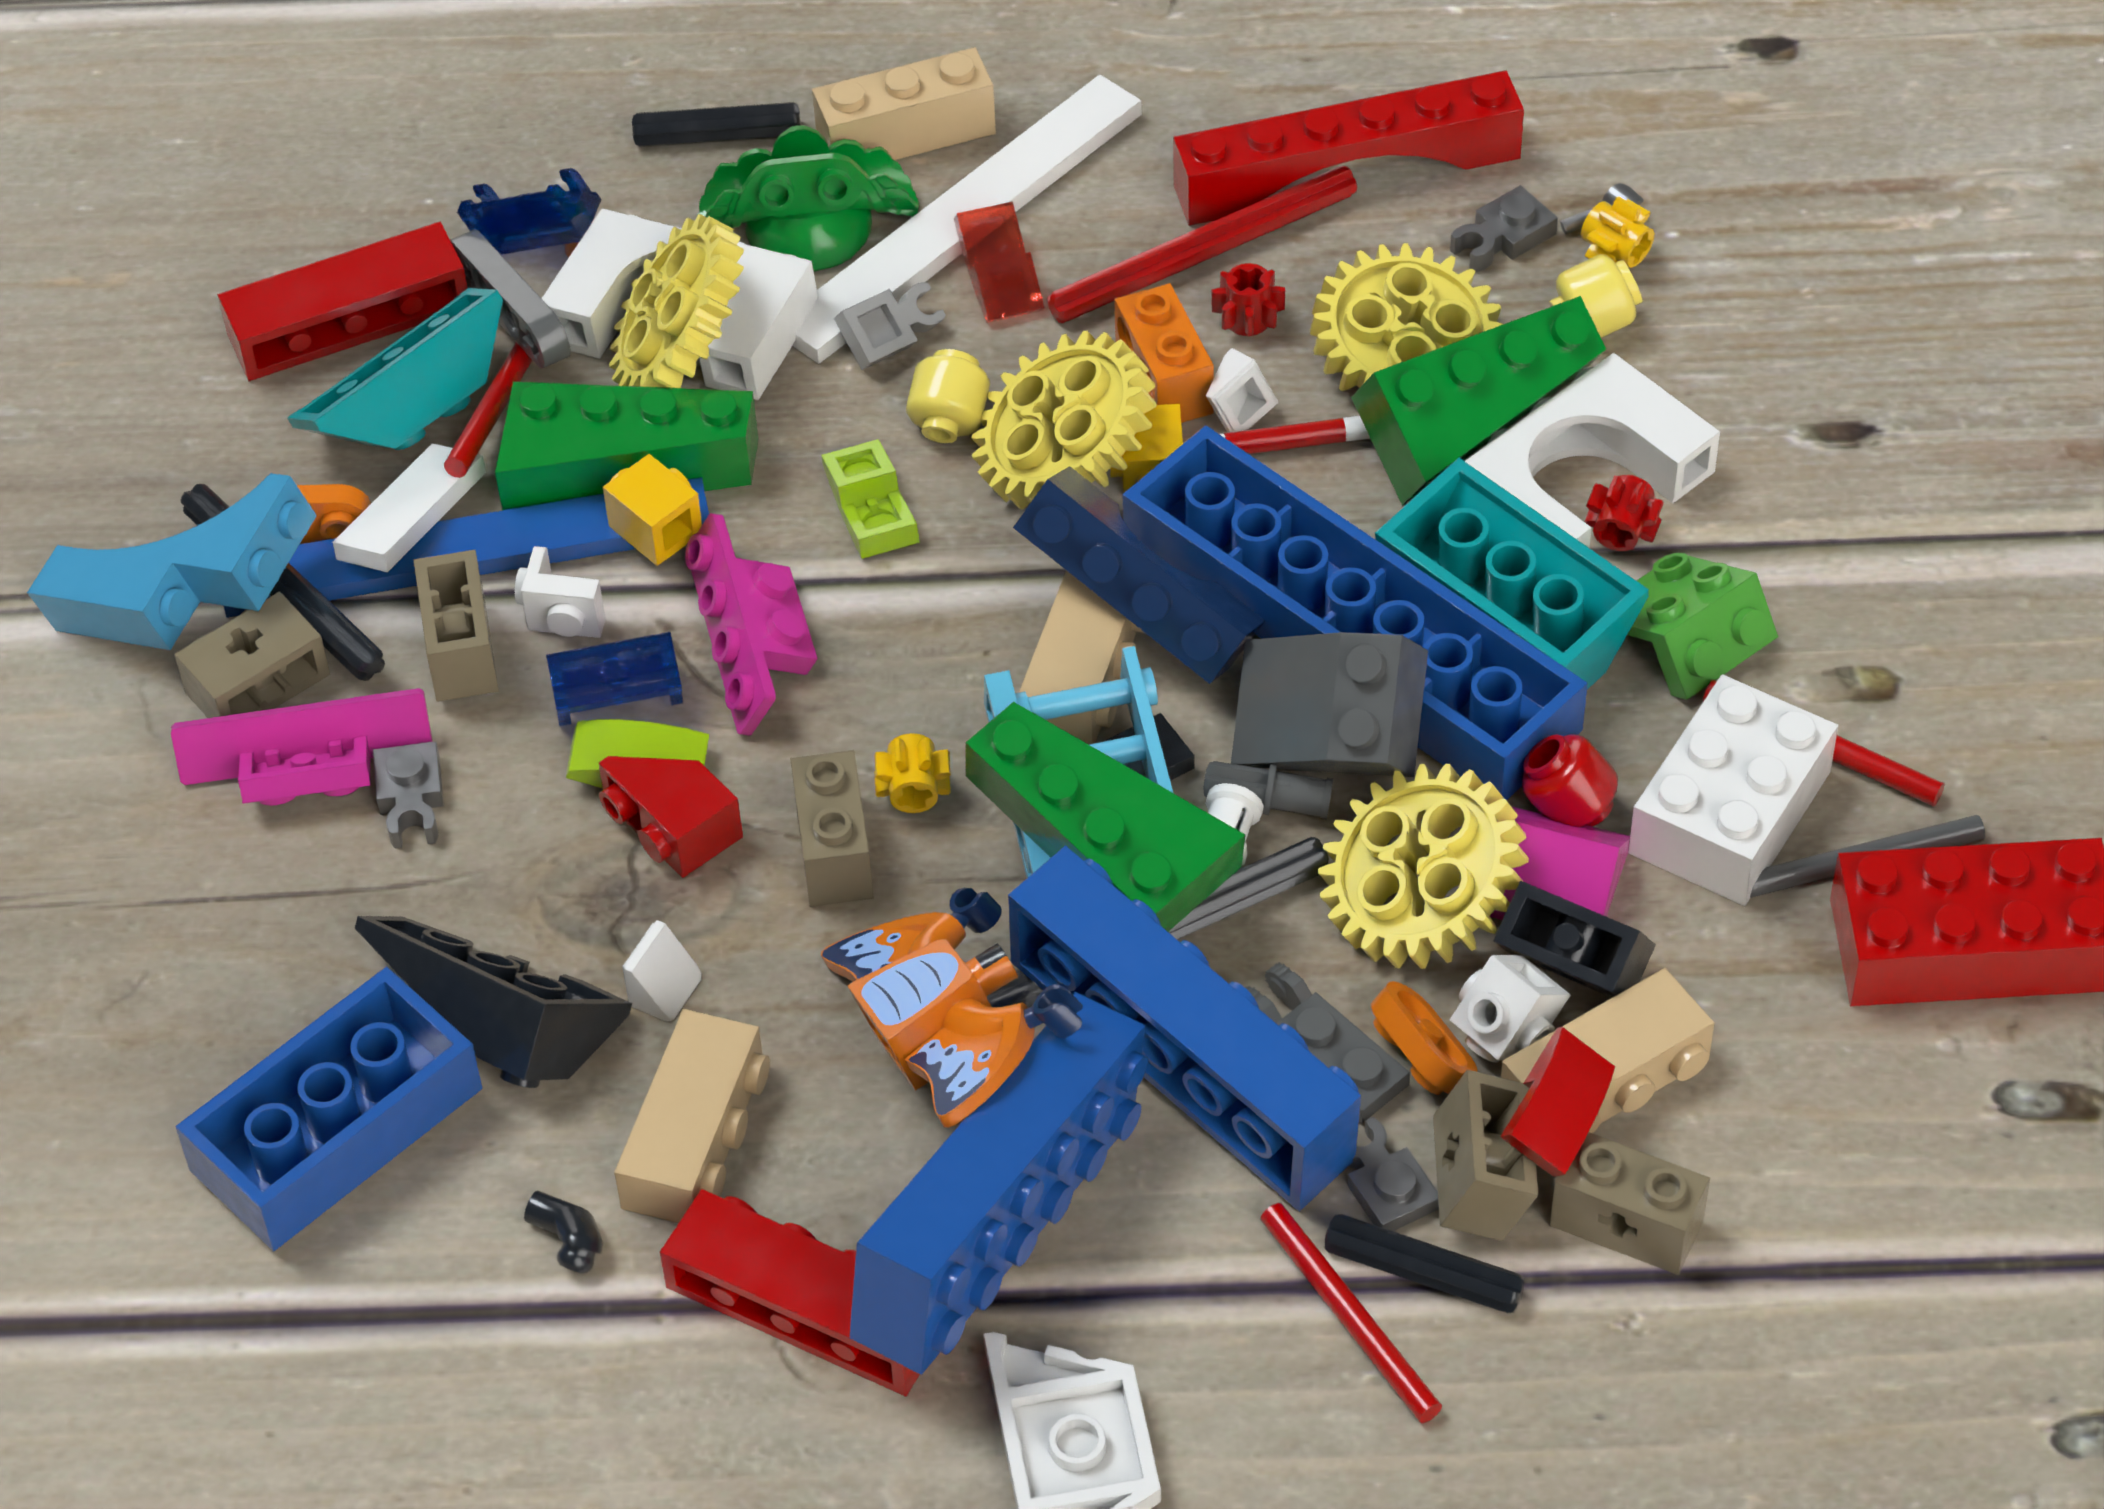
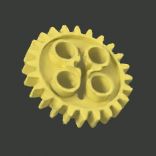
M698 214L695 221L686 218L681 230L675 226L672 228L668 244L662 241L658 242L654 260L646 259L644 261L643 274L631 283L633 290L630 299L625 300L621 305L626 310L625 316L614 326V329L619 331L620 335L610 345V350L616 354L609 363V367L616 370L612 380L619 383V386L681 388L684 374L691 378L695 375L696 361L699 357L707 360L709 357L708 345L714 339L721 337L720 327L722 320L730 316L733 311L727 307L728 301L740 289V287L733 284V281L743 271L744 266L738 264L737 261L742 256L744 249L737 246L740 236L733 232V228L710 216L707 218L701 214Z
M1403 243L1399 256H1392L1384 244L1379 245L1375 260H1372L1362 250L1357 251L1353 266L1340 261L1335 277L1326 276L1321 293L1316 296L1312 311L1314 316L1310 328V334L1317 337L1313 352L1315 355L1327 356L1323 370L1325 374L1343 373L1339 385L1341 391L1351 389L1356 385L1360 388L1376 371L1503 325L1497 322L1501 311L1500 304L1487 303L1491 291L1490 286L1484 285L1473 288L1471 284L1476 271L1469 269L1457 274L1453 271L1456 257L1452 255L1441 264L1433 262L1434 253L1431 247L1426 248L1421 258L1413 257L1408 243Z
M1083 331L1076 344L1067 334H1063L1056 350L1051 351L1044 342L1039 345L1038 358L1033 362L1022 355L1019 358L1021 371L1016 376L1003 372L1001 378L1007 386L1002 392L992 391L987 393V398L994 406L990 410L982 411L980 420L985 428L973 433L971 437L980 447L972 454V458L981 466L978 470L979 475L1005 502L1011 500L1021 510L1031 503L1048 478L1069 466L1089 482L1096 481L1104 488L1107 487L1109 481L1106 472L1111 467L1125 470L1128 466L1121 457L1126 450L1137 451L1142 448V445L1134 437L1135 433L1151 429L1152 423L1143 413L1156 407V402L1148 394L1155 388V383L1146 374L1149 371L1148 367L1123 340L1120 339L1114 342L1105 332L1095 340L1088 331Z
M1420 764L1415 780L1411 782L1400 771H1394L1393 788L1385 791L1376 782L1371 783V794L1374 800L1366 805L1359 800L1352 799L1349 803L1357 815L1352 822L1335 820L1333 823L1343 835L1341 842H1329L1323 845V850L1334 861V863L1318 868V874L1329 885L1320 892L1321 899L1331 909L1327 916L1355 949L1361 948L1375 962L1384 955L1395 968H1401L1409 954L1419 968L1424 969L1429 962L1431 951L1435 950L1446 963L1452 962L1453 944L1459 941L1469 950H1475L1476 941L1473 932L1479 927L1492 934L1497 931L1495 923L1489 916L1494 910L1507 911L1510 902L1504 896L1505 890H1516L1519 882L1523 881L1512 869L1528 863L1529 860L1528 856L1518 845L1527 837L1526 833L1515 821L1518 816L1516 811L1506 799H1503L1504 797L1490 781L1483 784L1474 771L1470 769L1460 777L1450 764H1445L1442 767L1437 778L1425 764ZM1462 827L1457 834L1448 838L1452 831ZM1400 834L1396 841L1387 845L1392 838ZM1460 885L1455 893L1444 898L1449 890ZM1394 893H1397V895L1392 901H1390L1388 904L1383 905L1388 897H1390Z

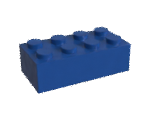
M386 966L175 1127L189 1171L274 1252L483 1088L473 1044Z

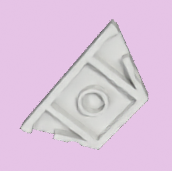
M996 1332L984 1334L985 1353L1017 1509H1151L1161 1502V1486L1133 1365L1105 1358L1085 1359L1080 1357L1075 1351L1047 1345L1046 1351L1043 1353L1007 1344V1337L1004 1334Z

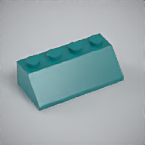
M1461 458L1455 460L1375 532V540L1588 683L1587 690L1607 672L1649 597V589Z

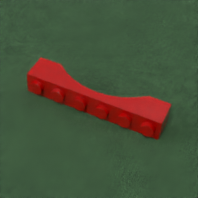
M1507 70L1174 136V188L1188 226L1220 219L1265 199L1295 180L1321 169L1356 159L1387 155L1420 156L1445 161L1465 170L1521 159L1524 108Z

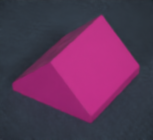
M1512 806L1518 815L1515 821L1526 833L1527 837L1518 845L1528 856V863L1512 868L1523 882L1607 917L1629 851L1630 836L1588 825L1583 827L1570 826L1546 818L1541 813ZM1505 890L1504 896L1509 902H1511L1516 890ZM1494 910L1489 917L1503 920L1506 912Z

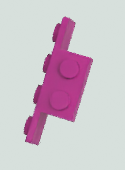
M710 513L698 533L693 534L689 539L685 560L693 576L699 597V610L705 618L712 643V656L718 664L725 688L726 705L731 710L737 733L751 736L776 699L769 669L807 675L818 658L790 567L736 558L724 516Z
M420 688L174 723L171 727V738L179 778L182 784L190 785L238 778L243 804L259 801L261 804L269 806L287 803L300 795L321 792L327 796L350 794L359 787L370 786L371 758H374V749L432 742L425 693Z

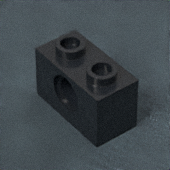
M1523 881L1519 882L1493 940L1511 955H1523L1536 966L1611 998L1640 982L1656 946L1647 936L1635 928Z

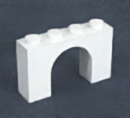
M606 209L600 210L541 298L553 310L561 322L572 352L601 358L618 332L614 329L615 324L625 316L626 310L621 305L625 300L630 299L633 290L632 281L638 279L643 274L644 261L646 259L654 260L658 242L662 241L668 244L669 236L674 226L642 219L635 215H626ZM738 242L737 246L743 248L744 252L737 263L744 266L741 274L733 281L734 285L740 287L739 292L729 299L727 307L733 311L730 316L722 320L720 327L721 337L714 339L708 345L709 357L707 360L701 357L699 359L706 387L717 390L753 391L754 399L759 400L796 341L795 334L818 299L812 261L798 258L791 254H782Z
M1612 353L1596 366L1584 368L1570 385L1552 398L1546 397L1540 400L1526 417L1511 428H1504L1496 432L1486 446L1463 461L1590 548L1591 527L1541 489L1533 478L1537 472L1548 464L1567 457H1601L1622 465L1637 477L1648 482L1654 490L1674 503L1715 472L1720 431L1618 355Z

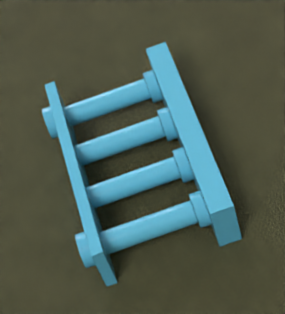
M1135 646L1122 648L1121 679L1032 697H1027L1025 691L1015 693L1009 670L984 675V706L988 723L1012 702L1019 704L1045 720L1127 704L1135 736L1089 745L1122 764L1142 760L1146 778L1173 793L1151 709L1152 705L1158 704L1154 675L1151 667L1140 668ZM1013 822L1026 877L1028 878L1047 862L1050 857Z

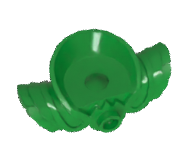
M798 125L790 127L779 135L773 144L772 152L766 149L754 148L744 152L739 157L737 163H720L715 169L712 178L706 184L704 195L700 198L698 214L707 218L710 216L733 229L745 223L746 236L751 246L812 261L813 271L816 272L836 267L852 259L866 244L872 227L871 210H876L877 213L890 212L900 216L908 215L913 217L919 213V202L915 191L912 189L910 178L907 174H904L900 164L892 159L891 155L883 147L865 149L862 144L850 139H842L828 146L826 139L817 130Z

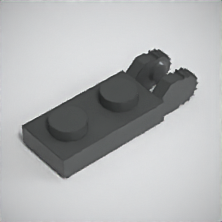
M1276 963L1264 975L1266 977L1265 981L1269 985L1268 987L1273 991L1272 993L1292 1010L1285 1017H1281L1274 1003L1265 995L1263 996L1260 991H1257L1254 987H1246L1255 998L1259 1009L1276 1024L1284 1023L1295 1029L1306 1042L1309 1052L1328 1068L1330 1066H1337L1351 1077L1361 1095L1359 1123L1365 1122L1366 1119L1370 1118L1409 1086L1410 1072L1317 992L1312 994L1305 981L1298 974L1292 972L1289 967H1286L1285 964Z

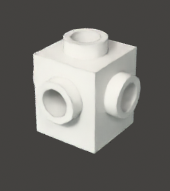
M1491 955L1483 969L1476 971L1464 983L1459 993L1461 1003L1453 1013L1450 1021L1468 1035L1465 1043L1472 1051L1486 1060L1499 1062V1060H1505L1555 1030L1552 1023L1571 995L1523 955Z

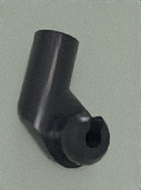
M537 1190L532 1194L524 1212L525 1222L558 1234L559 1239L563 1241V1245L557 1254V1261L560 1266L579 1273L589 1272L593 1268L595 1254H601L603 1248V1240L593 1215L578 1205Z

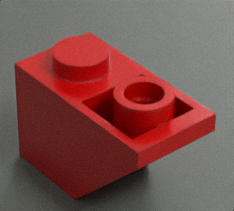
M608 756L598 763L603 790L599 793V798L607 814L618 824L626 822L638 834L640 843L647 854L657 863L662 861L668 863L682 878L743 838L738 798L699 760Z

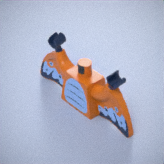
M960 888L952 894L949 902L950 909L953 912L951 915L931 912L904 917L848 936L827 946L821 952V957L831 971L853 981L847 987L873 1033L916 1091L930 1082L935 1113L942 1125L947 1128L957 1125L974 1112L1013 1073L1031 1047L1036 1026L1044 1023L1058 1038H1066L1082 1026V1019L1076 1013L1082 1010L1083 1005L1069 990L1057 984L1044 989L1037 996L1033 1007L1028 1008L1025 1003L995 1008L991 1006L987 996L1018 978V975L998 943L966 963L955 951L966 937L964 929L966 926L974 933H983L991 929L999 921L1002 914L1001 906L988 892L977 894L972 888Z

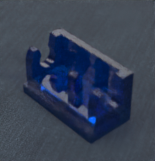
M573 168L559 170V174L563 182L568 185L570 191H565L559 184L549 185L546 191L500 199L488 184H477L473 186L476 197L480 198L482 202L475 203L471 199L461 201L457 214L470 231L477 229L503 255L580 242L592 224L602 199L596 191L592 192L578 171Z
M671 632L546 655L559 727L572 724L570 713L669 695L671 706L683 704L682 685Z

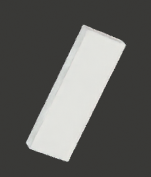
M432 443L333 541L336 560L389 572L486 473L483 455L477 454L465 476L460 478L453 477L444 468V462L453 448Z

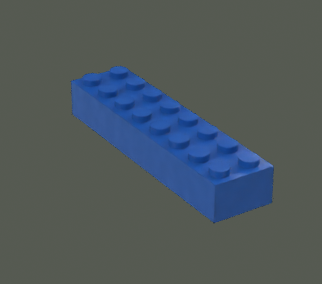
M1205 425L1122 494L1123 521L1131 532L1147 548L1167 563L1193 577L1217 582L1262 617L1265 622L1256 633L1261 639L1339 632L1403 635L1427 649L1428 657L1418 748L1442 765L1450 764L1460 777L1470 769L1474 771L1483 784L1490 781L1504 797L1503 799L1508 800L1522 787L1524 760L1536 744L1551 735H1578L1583 731L1588 685L1586 681Z

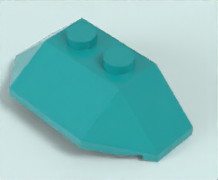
M468 288L454 298L453 301L302 409L287 417L291 426L299 430L365 445L394 448L395 450H403L416 444L426 435L424 429L426 426L439 417H448L464 409L471 402L469 395L487 382L503 303L498 290Z

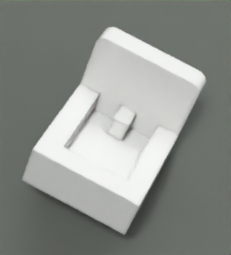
M534 546L528 568L520 567L515 581V602L524 606L528 630L556 633L566 637L586 636L600 638L606 618L599 580L552 575L547 547Z

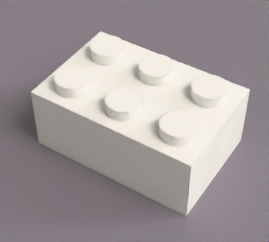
M1722 674L1635 804L1628 854L1745 906L1750 899L1751 891L1759 875L1766 867L1772 865L1830 774L1838 724Z

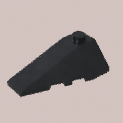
M357 917L356 931L411 989L473 1044L477 1058L501 1069L500 1078L508 1083L521 1087L537 1088L539 1087L540 1080L570 1079L630 1014L631 1002L566 974L560 975L557 981L542 975L527 973L530 962L512 955L504 957L490 952L472 951L474 945L472 941L405 917Z

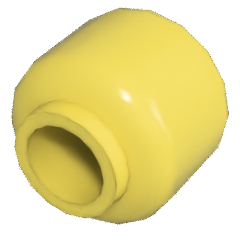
M1604 254L1592 257L1559 274L1556 280V289L1559 297L1549 301L1550 306H1554L1581 296L1601 338L1630 325L1636 317L1635 306L1643 302L1636 281L1625 261L1622 259L1615 263L1609 256Z
M943 349L936 351L933 356L926 357L917 363L907 401L906 413L911 421L922 429L921 432L926 438L939 443H952L957 440V437L969 436L980 428V418L982 411L985 409L990 380L985 371L979 367L980 363L972 355L954 349Z

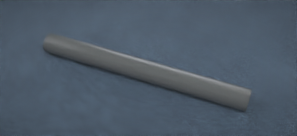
M1974 815L1769 866L1761 872L1756 880L1750 898L1833 878L1838 853L1960 846L1984 840V824L1979 815Z

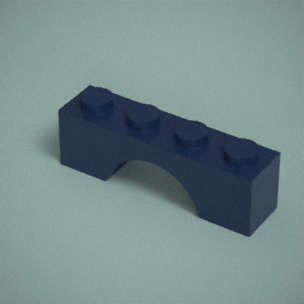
M1071 466L1047 479L1013 527L1209 684L1233 665L1244 650L1245 640H1251L1265 622L1262 617L1217 582L1193 577L1167 563L1147 548L1123 521L1119 511V504Z

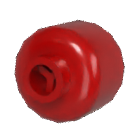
M1576 734L1565 736L1551 735L1541 740L1527 754L1523 764L1522 789L1530 802L1546 818L1574 827H1583L1585 825L1595 826L1610 814L1614 805L1613 798L1617 792L1618 775L1613 766L1588 739Z

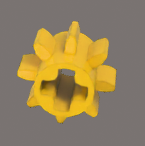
M1619 196L1616 197L1613 205L1606 201L1599 202L1589 212L1582 225L1581 238L1591 244L1585 253V257L1590 259L1604 254L1609 256L1615 263L1623 259L1628 267L1633 268L1646 257L1654 241V230L1644 224L1651 214L1650 211L1629 199L1625 200Z
M915 733L903 734L894 738L889 743L887 752H875V794L877 797L890 795V802L897 810L905 813L924 812L936 804L938 794L949 795L951 793L950 752L948 749L935 751V745L930 738Z

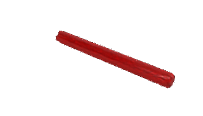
M1345 165L1338 166L1053 291L1047 298L1048 307L1058 323L1070 321L1111 303L1116 298L1129 295L1349 198L1357 191V182L1349 167Z

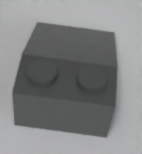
M1339 632L1245 640L1231 764L1261 769H1270V765L1275 764L1278 770L1393 776L1394 771H1400L1405 777H1414L1428 650L1403 635Z

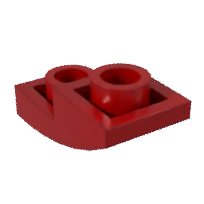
M1564 1027L1557 1028L1523 1084L1529 1090L1500 1138L1553 1177L1565 1175L1594 1123L1608 1091L1616 1066Z

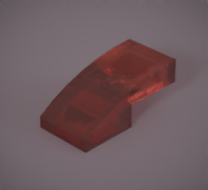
M1013 201L957 213L953 218L969 276L986 323L1043 311L1045 307L1031 252H1025Z

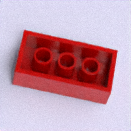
M2102 838L1838 853L1830 902L1850 1007L2104 992V846Z

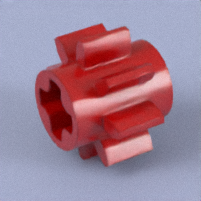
M1244 263L1233 267L1229 272L1222 271L1220 273V288L1211 290L1212 312L1222 313V329H1230L1241 336H1255L1264 332L1268 327L1276 328L1277 312L1285 310V287L1275 286L1274 270L1267 271L1264 267L1257 264Z
M1633 475L1614 476L1609 488L1598 483L1594 484L1586 504L1589 511L1584 522L1593 527L1594 537L1603 546L1615 551L1634 550L1639 538L1651 543L1654 541L1662 521L1659 515L1664 502L1660 499H1654L1655 493L1653 488L1642 478Z

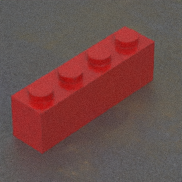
M441 221L217 295L227 335L249 382L418 326L453 301L454 298L467 290L468 287L464 267Z
M701 1189L659 1252L666 1288L905 1397H907L920 1376L915 1371L849 1338L856 1260L855 1250L847 1249L840 1251L818 1241L811 1232L794 1223L782 1225L758 1214L752 1206L737 1197L726 1196L722 1198Z

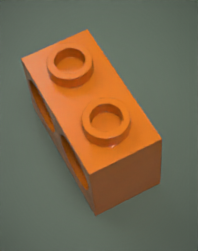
M1171 283L1114 299L1115 342L1120 339L1123 340L1148 367L1149 371L1146 374L1155 383V388L1148 394L1154 399L1156 405L1180 404L1181 423L1214 414V409L1206 397L1214 379V365Z

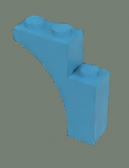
M270 473L256 488L237 503L204 523L180 534L148 544L119 549L93 550L57 545L27 594L58 632L171 650L200 602L259 611L317 515L291 476Z

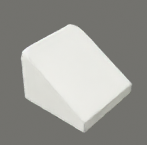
M1233 348L1225 354L1206 394L1227 433L1249 430L1279 403L1255 360Z
M658 920L652 923L623 965L628 1001L632 1003V1007L669 1022L676 1018L702 977L698 965L665 923Z

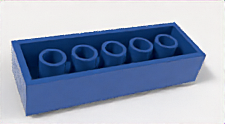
M1065 845L1008 894L1011 963L1034 981L1042 990L1055 984L1063 986L1072 995L1077 992L1146 1025L1142 1055L1147 1056L1148 1065L1144 1078L1299 1212L1353 1162L1357 1147L1361 1095L1351 1077L1337 1066H1330L1328 1068L1309 1052L1306 1042L1295 1029L1284 1023L1276 1024L1259 1009L1255 998L1244 986L1234 981L1228 983L1212 970L1204 954L1193 943L1187 940L1179 942L1161 926L1157 915L1147 904L1138 899L1131 901L1115 888L1107 872L1092 859L1082 860Z
M1077 992L1073 994L1083 1005L1082 1010L1076 1013L1082 1019V1026L1066 1038L1056 1037L1045 1026L1035 1037L1029 1051L1013 1073L983 1104L962 1121L857 1242L850 1339L920 1375L924 1373L940 1352L947 1355L955 1348L962 1336L968 1318L977 1308L985 1310L989 1307L999 1291L1002 1277L1013 1264L1020 1267L1027 1261L1035 1247L1041 1230L1048 1222L1056 1224L1061 1220L1070 1205L1075 1189L1083 1180L1088 1182L1094 1180L1105 1162L1109 1148L1117 1139L1125 1141L1134 1131L1142 1109L1141 1104L1136 1102L1137 1088L1144 1077L1148 1065L1147 1056L1142 1055L1146 1025Z

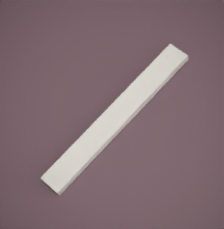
M1099 74L817 290L818 299L796 332V341L792 346L820 364L847 343L834 320V317L841 311L888 289L891 290L898 303L902 295L917 283L926 282L1141 116V100Z

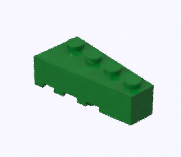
M1578 296L1376 371L1351 398L1401 504L1404 505L1419 494L1458 458L1464 460L1481 446L1487 444L1496 432L1509 427L1523 415L1529 413L1540 400L1551 397L1574 380L1579 372L1589 367L1606 350V347L1582 297Z
M513 382L495 470L502 510L604 494L603 486L609 483L619 471L630 468L648 454H651L668 469L676 468L687 480L702 477L704 491L752 485L759 440L753 391Z
M1012 702L965 742V776L1050 858L1066 845L1082 860H1094L1107 872L1115 888L1131 901L1138 899L1147 904L1157 915L1161 926L1168 932L1242 867L1246 834L1015 702Z

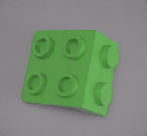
M1673 553L1657 560L1653 564V570L1636 580L1649 589V597L1627 635L1653 643L1671 696L1688 700L1707 687L1712 680H1717L1722 674L1724 675L1778 638L1756 572L1728 566L1725 563H1716L1688 556L1685 553Z

